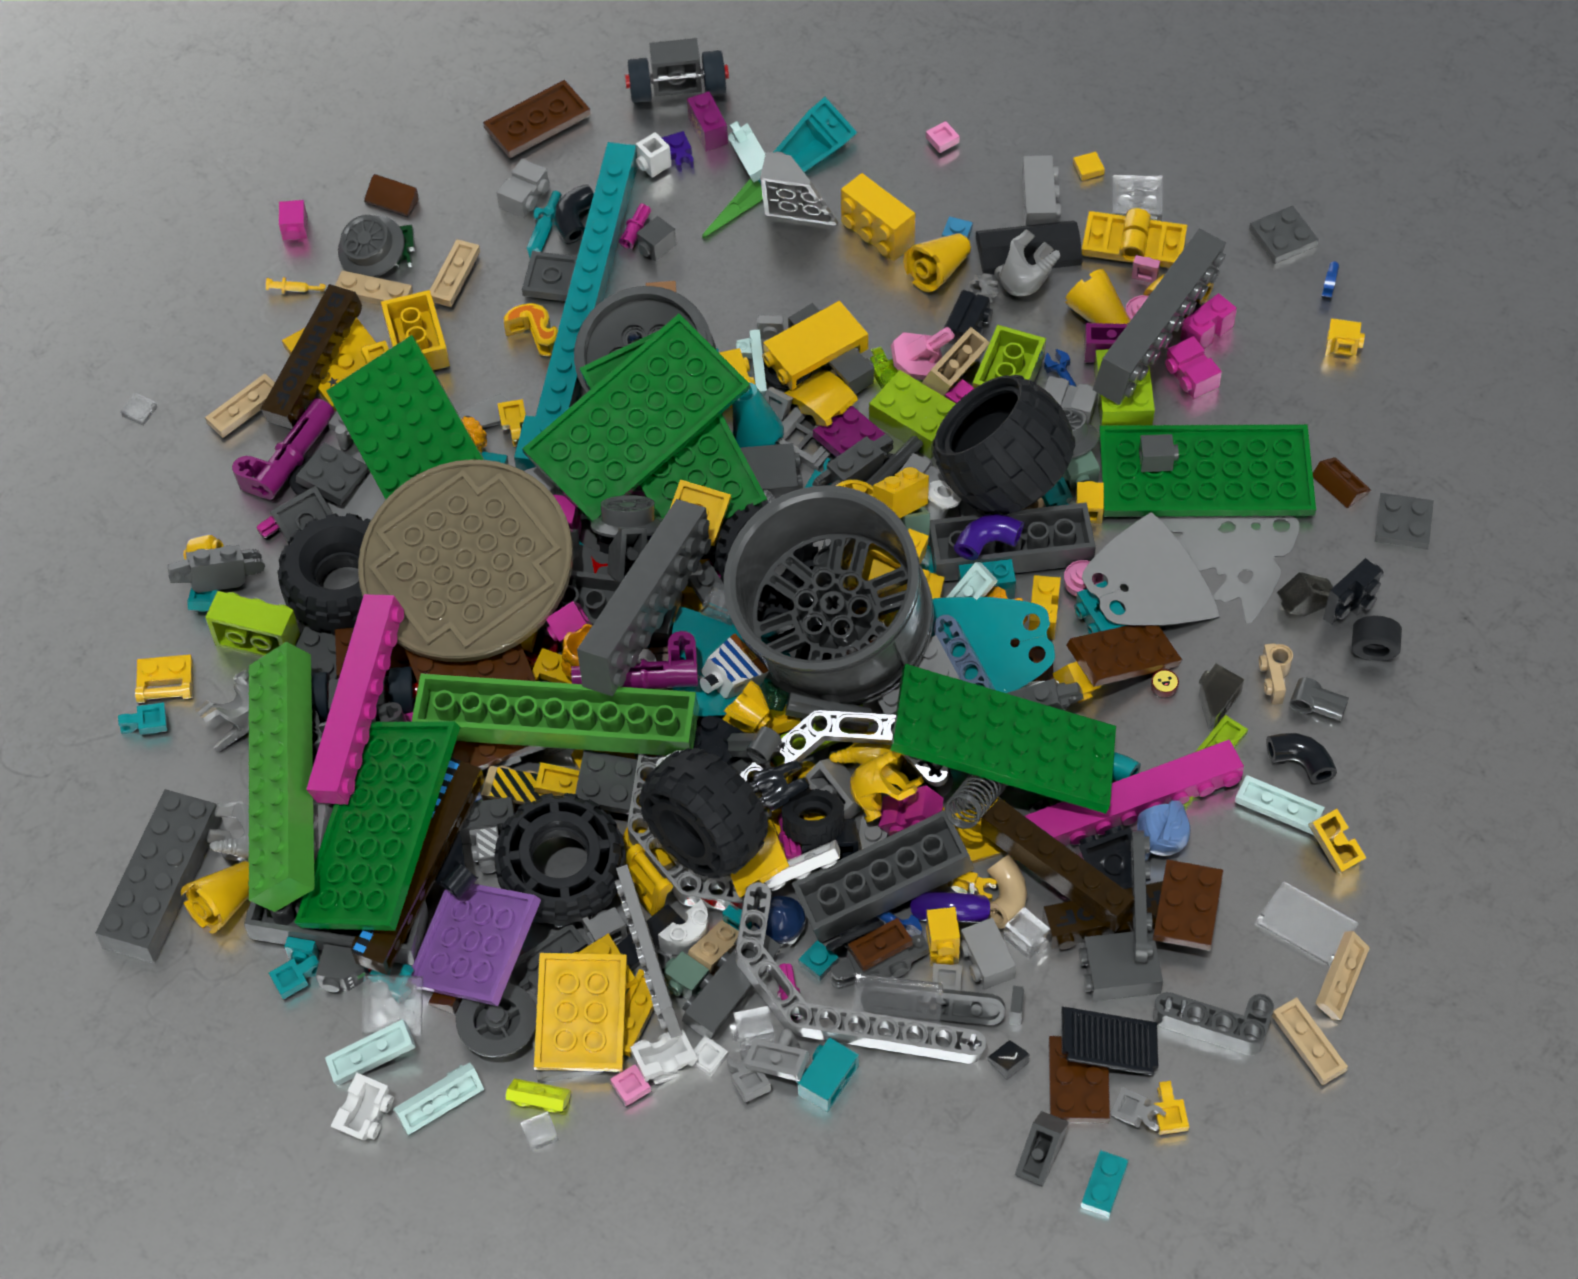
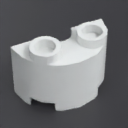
M702 900L686 911L688 920L684 924L678 925L673 922L658 934L661 951L669 956H672V954L679 955L681 951L688 955L689 949L710 931L707 908Z
M681 1030L682 1035L674 1038L670 1037L668 1031L660 1035L656 1043L641 1040L630 1047L632 1056L645 1082L649 1079H653L655 1084L668 1082L679 1077L680 1073L678 1070L685 1065L693 1066L698 1058L684 1030Z
M356 1073L348 1089L346 1102L339 1108L331 1127L361 1140L368 1138L374 1140L380 1132V1121L384 1112L388 1113L393 1105L394 1096L389 1095L387 1085Z

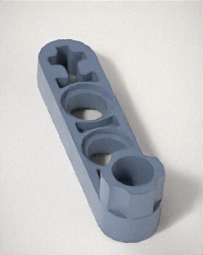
M950 615L939 616L934 622V633L960 680L996 690L957 620ZM945 623L951 625L949 628L952 635L955 636V638L951 639L949 635L943 631V625ZM957 644H964L966 647V651L961 657L953 656V648ZM976 666L978 668V675L972 680L966 679V669Z

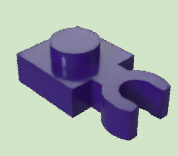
M684 131L661 137L670 146L671 161L675 160L678 172H682V163H688L690 168H694L692 147Z

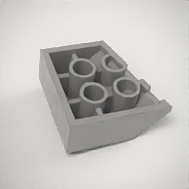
M766 152L760 176L765 215L837 226V219L791 155H786L782 152Z

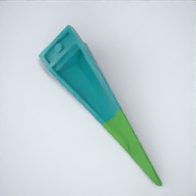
M823 97L808 110L773 153L782 152L786 155H791L805 173L836 153L858 132L826 97ZM751 178L702 234V238L707 237L763 200L760 179L756 182H753Z

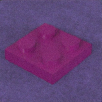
M850 406L843 414L832 417L831 425H820L813 429V437L836 457L866 436L870 440L875 441L885 435L882 430L853 406Z

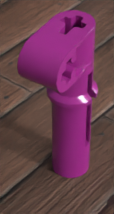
M314 399L283 442L276 444L274 447L275 453L268 462L253 456L237 458L232 465V471L239 488L244 492L265 499H273L296 466L303 464L304 455L335 414L332 406L322 399Z
M678 631L672 634L668 640L669 661L648 662L645 659H641V662H637L635 667L630 668L622 687L662 689L698 686L697 652L694 636L687 631ZM685 650L686 660H680V651ZM571 666L572 684H582L580 666Z

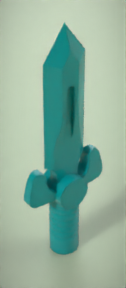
M554 190L544 209L537 207L534 210V219H538L526 247L529 257H531L532 251L541 252L553 224L551 220H553L555 215V207L562 195L559 191Z

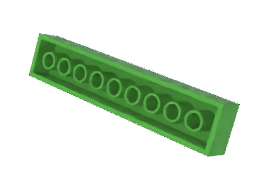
M288 642L283 643L249 665V901L274 912L314 890L313 797L306 790L313 769L311 654Z
M420 674L412 722L455 721L460 726L456 741L667 756L675 751L694 748L699 704L696 692L618 687L614 695L610 696L585 688L582 684Z

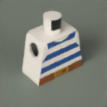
M733 634L707 659L702 669L704 677L700 679V686L706 693L716 689L724 698L729 699L743 693L742 691L751 680L758 686H761L769 670L736 634Z

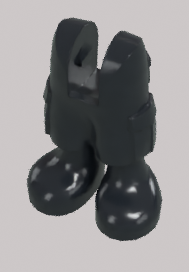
M798 760L790 761L774 768L773 766L767 767L753 774L754 781L749 784L752 786L754 793H762L760 800L764 809L767 807L768 810L773 811L789 802V799L810 786L807 777L789 784L786 782L785 777L796 773L802 768Z

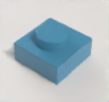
M949 216L942 237L959 233L969 239L973 229V222Z

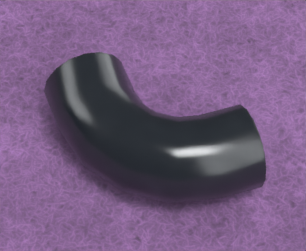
M587 184L573 188L565 193L555 207L554 221L561 237L566 243H574L583 237L585 227L579 219V214L590 209L594 195L592 189Z
M1281 733L1267 736V752L1272 763L1286 760L1298 761L1304 765L1313 783H1324L1336 776L1337 769L1332 757L1326 748L1313 738L1298 733Z

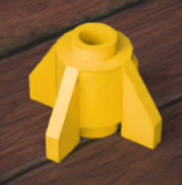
M751 680L742 691L743 693L726 707L724 712L727 714L722 720L742 731L754 733L760 727H766L770 723L771 718L768 716L771 711L768 708L761 688Z

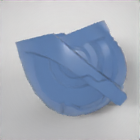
M1171 800L1169 804L1152 806L1138 815L1137 830H1144V836L1150 837V851L1145 853V861L1149 858L1150 854L1159 856L1173 855L1187 845L1190 839L1191 827L1187 813L1180 801Z

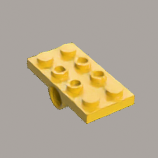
M1141 208L1128 210L1126 216L1089 211L1081 249L1082 255L1131 263L1134 262L1136 255L1159 260L1160 267L1170 268L1184 250L1188 225L1151 220L1150 214Z

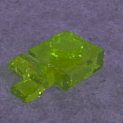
M879 346L871 349L874 356L870 357V361L875 368L874 377L880 388L883 389L899 370L894 367L893 358L888 360L884 350Z

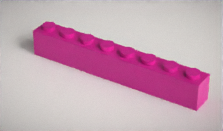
M364 594L306 789L317 803L348 805L350 795L354 792L356 774L362 765V753L365 744L369 741L371 722L376 716L377 701L379 695L383 692V680L386 671L390 667L392 649L397 643L398 628L404 619V609L394 595Z
M1229 739L1112 783L1110 807L1107 813L1063 801L1025 815V817L1063 845L1080 844L1079 840L1096 834L1104 835L1106 830L1119 825L1133 824L1137 821L1138 815L1142 811L1152 806L1169 804L1171 800L1180 801L1182 804H1185L1191 796H1194V798L1197 796L1205 797L1221 787H1232L1242 780L1244 765Z

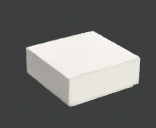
M704 1036L694 1048L698 1058L694 1066L712 1077L729 1056V1053L716 1042Z

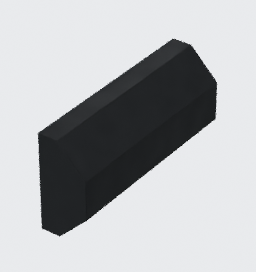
M1074 220L976 231V242L982 273L994 275L996 268L1005 264L1011 241L1026 229L1035 235L1024 248L1026 261L1030 265L1036 264L1033 255L1044 242L1049 244L1054 249L1053 251L1057 250L1060 253V258L1052 268L1082 265L1081 237L1078 224Z

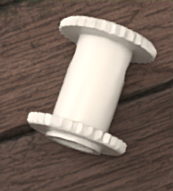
M932 481L928 489V499L930 501L924 507L930 513V520L949 518V515H947L949 508L952 509V507L958 506L961 498L956 495L945 481Z

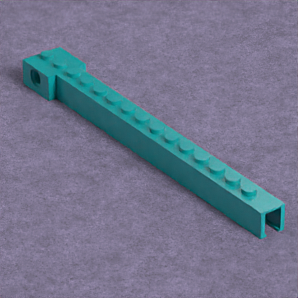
M607 142L536 416L525 415L514 455L516 468L523 471L537 466L523 453L522 448L578 401L582 385L575 369V343L584 320L605 297L638 167L636 163V145Z

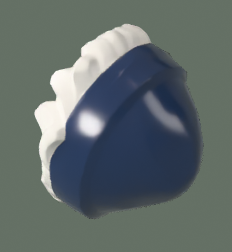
M787 896L771 898L765 934L780 944L781 947L784 944L792 945L795 943L804 929L807 915L801 904ZM753 922V926L760 929V926L757 923Z

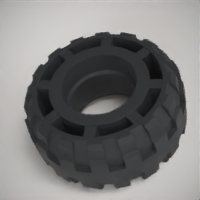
M337 513L328 514L324 519L318 521L313 519L305 523V528L302 531L296 530L290 537L288 545L284 547L279 557L278 581L286 606L293 609L295 617L300 623L308 625L310 629L317 632L330 631L332 635H335V629L354 628L363 599L359 581L350 587L337 590L327 589L319 584L328 573L338 568L352 567L358 569L360 548L365 532L371 522L370 519L367 518L363 521L360 516L347 513L346 516H338Z
M687 748L681 752L676 751L670 754L645 778L646 782L643 784L639 794V805L642 807L641 814L643 819L647 822L654 838L658 839L665 851L676 858L677 862L685 868L688 867L700 876L719 879L732 873H737L762 849L765 843L764 839L768 833L767 815L763 811L764 806L760 798H757L753 792V788L748 781H745L734 767L722 761V758L713 753H706V750Z
M552 793L541 795L538 800L533 802L527 801L519 806L518 811L512 817H508L503 824L495 846V870L500 888L532 894L540 898L541 902L533 921L542 925L543 923L555 924L556 927H561L574 922L583 923V918L588 917L590 920L593 915L601 910H605L612 903L613 897L618 892L615 885V880L619 879L616 868L626 865L623 837L612 816L604 812L600 805L591 799L584 800L578 798L577 794L565 793L563 796H553ZM564 836L580 842L587 852V861L584 867L574 875L565 878H553L541 873L534 865L533 855L537 847L550 838Z

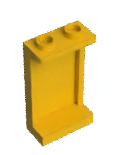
M839 300L763 342L764 354H762V358L769 368L772 367L775 370L779 381L783 385L786 384L792 391L796 389L797 379L849 350L857 347L860 354L868 350V333Z

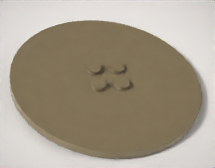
M462 460L430 468L405 482L384 501L368 525L360 548L358 561L360 589L362 596L370 594L394 595L404 609V619L400 623L397 632V644L419 656L446 662H465L489 658L503 653L528 639L547 621V618L556 610L565 594L572 573L574 558L572 534L567 518L556 498L540 481L525 471L508 464L489 460Z

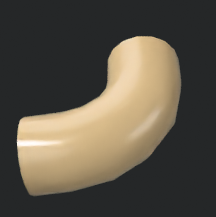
M1009 854L987 870L991 878L997 881L999 889L998 898L990 903L988 919L993 918L1000 929L1006 928L1016 920L1024 910L1027 899L1025 878Z

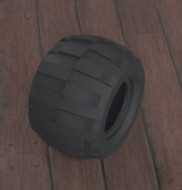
M1015 374L997 377L982 383L958 401L947 413L937 430L933 443V455L937 460L936 464L945 482L959 498L976 510H982L985 514L1006 515L1028 507L1054 487L1067 470L1076 444L1068 418L1063 408L1053 396L1032 380H1027L1023 376Z

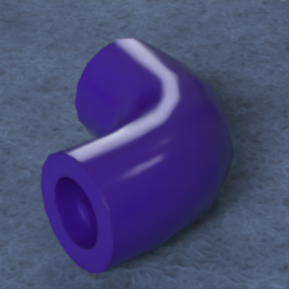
M997 514L982 516L965 527L954 545V550L965 559L976 560L982 548L989 542L999 541L1015 547L1022 534L1024 522Z
M926 892L913 898L910 905L913 916L920 921H926L927 910L955 907L958 922L980 923L987 920L990 914L989 899L985 895Z

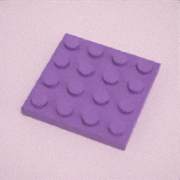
M473 884L458 899L445 889L412 966L414 971L406 984L412 988L498 1006L541 899L532 894Z

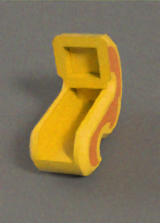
M535 303L520 304L508 310L504 316L506 336L519 334L530 329L539 354L547 357L551 356L558 329L556 326H550L548 311L542 305Z

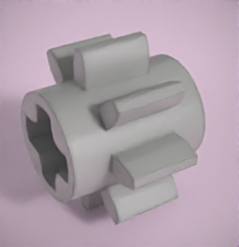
M975 274L974 279L968 283V291L975 293V295L979 294L989 297L992 304L993 299L999 295V282L991 280L992 274Z

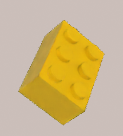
M863 173L859 174L841 189L842 223L848 229H852L859 234L862 240L876 247L883 256H887L895 261L906 250L915 245V212Z
M430 290L381 301L383 316L392 347L412 335L418 342L433 370L450 366L447 348Z

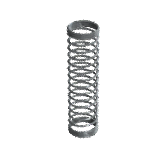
M969 774L962 785L948 799L945 805L947 818L953 825L959 828H972L979 822L980 818L983 817L1008 785L990 780L993 783L991 785L983 777L980 779L979 776ZM981 781L987 784L990 789L986 788ZM978 786L982 787L987 793L983 792ZM975 790L979 791L984 797L977 794ZM972 794L977 796L980 799V801L974 798ZM959 798H961V801L965 805V807H967L969 810L973 812H977V814H972L964 810L959 802ZM955 799L963 812L976 818H968L962 815L956 807ZM963 799H966L975 809L969 807ZM952 800H953V805H954V809L956 810V812H957L961 817H963L964 819H967V820H970V821H973V822H965V821H962V820H960V819L955 815V813L953 812V809H952Z

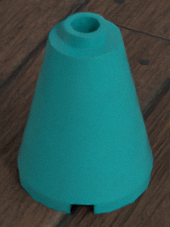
M750 383L751 388L732 404L733 436L740 448L776 445L775 442L784 436L782 421L757 386Z

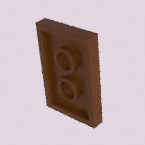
M1166 860L1153 940L1210 951L1223 869Z
M1049 1036L1050 1114L1069 1123H1109V1068L1067 1061V1054L1062 1053V1036Z

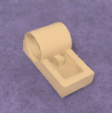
M1275 643L1265 644L1263 654L1258 658L1259 669L1261 672H1265L1266 679H1264V691L1266 695H1270L1272 705L1283 704L1286 692L1283 678L1289 674L1293 659V652L1288 646Z
M721 920L689 949L688 956L708 968L709 973L714 976L719 970L717 963L726 952L731 954L736 948L734 942L738 938L739 931Z

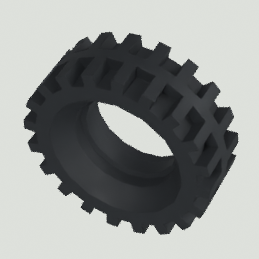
M762 501L759 506L755 507L751 503L744 510H737L719 532L716 545L712 550V556L716 560L712 566L715 571L719 570L720 579L723 584L725 565L733 542L744 525L756 512L767 505L768 501ZM812 543L797 550L793 555L812 570L815 566L813 563L814 557L819 550ZM785 568V571L780 575L798 588L804 583L788 568ZM766 584L762 589L758 608L761 609L763 605H769L770 607V603H775V607L782 602L785 605L791 599L769 584Z

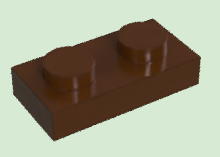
M896 918L849 943L848 950L864 972L912 946L913 939L900 920Z

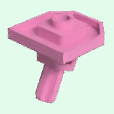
M945 327L933 336L903 332L891 344L894 367L914 379L924 380L930 370L942 358L940 348L954 339V333L949 327Z

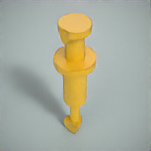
M286 277L282 278V282L266 278V290L269 291L270 288L281 289L282 294H285L286 291L306 292L308 290L323 292L326 288V285L321 283L319 286H310L307 282L286 281Z

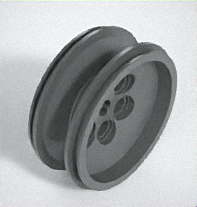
M632 287L607 297L589 313L577 335L574 363L583 389L586 393L589 391L580 372V367L631 344L635 339H642L659 331L679 313L717 350L705 318L687 298L662 287Z

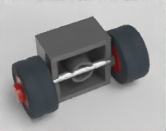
M697 38L649 43L652 74L649 72L647 58L628 60L629 74H625L626 89L631 91L633 103L652 101L651 84H653L655 97L702 92L701 79H704L705 92L710 91L711 95L726 93L725 79H729L728 64H724L722 51L702 52V69H700Z
M412 667L390 668L388 687L384 677L383 692L379 695L376 706L394 702L401 706L404 714L414 712L418 683H416ZM328 672L311 673L312 708L317 711L321 721H327L339 679H330Z

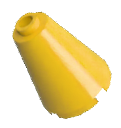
M957 233L911 246L904 253L903 263L907 275L911 273L914 278L912 283L925 292L939 289L970 254V241L964 235Z
M1103 269L1091 272L1089 274L1091 279L1085 282L1080 280L1065 297L1067 306L1090 323L1129 324L1131 321L1114 286Z
M240 862L189 882L182 887L181 896L186 893L188 899L184 902L185 908L201 928L208 926L211 928L209 933L218 932L249 898V862Z

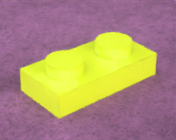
M514 1078L507 1088L505 1100L514 1101L519 1106L534 1105L542 1107L548 1112L563 1111L570 1100L571 1089Z

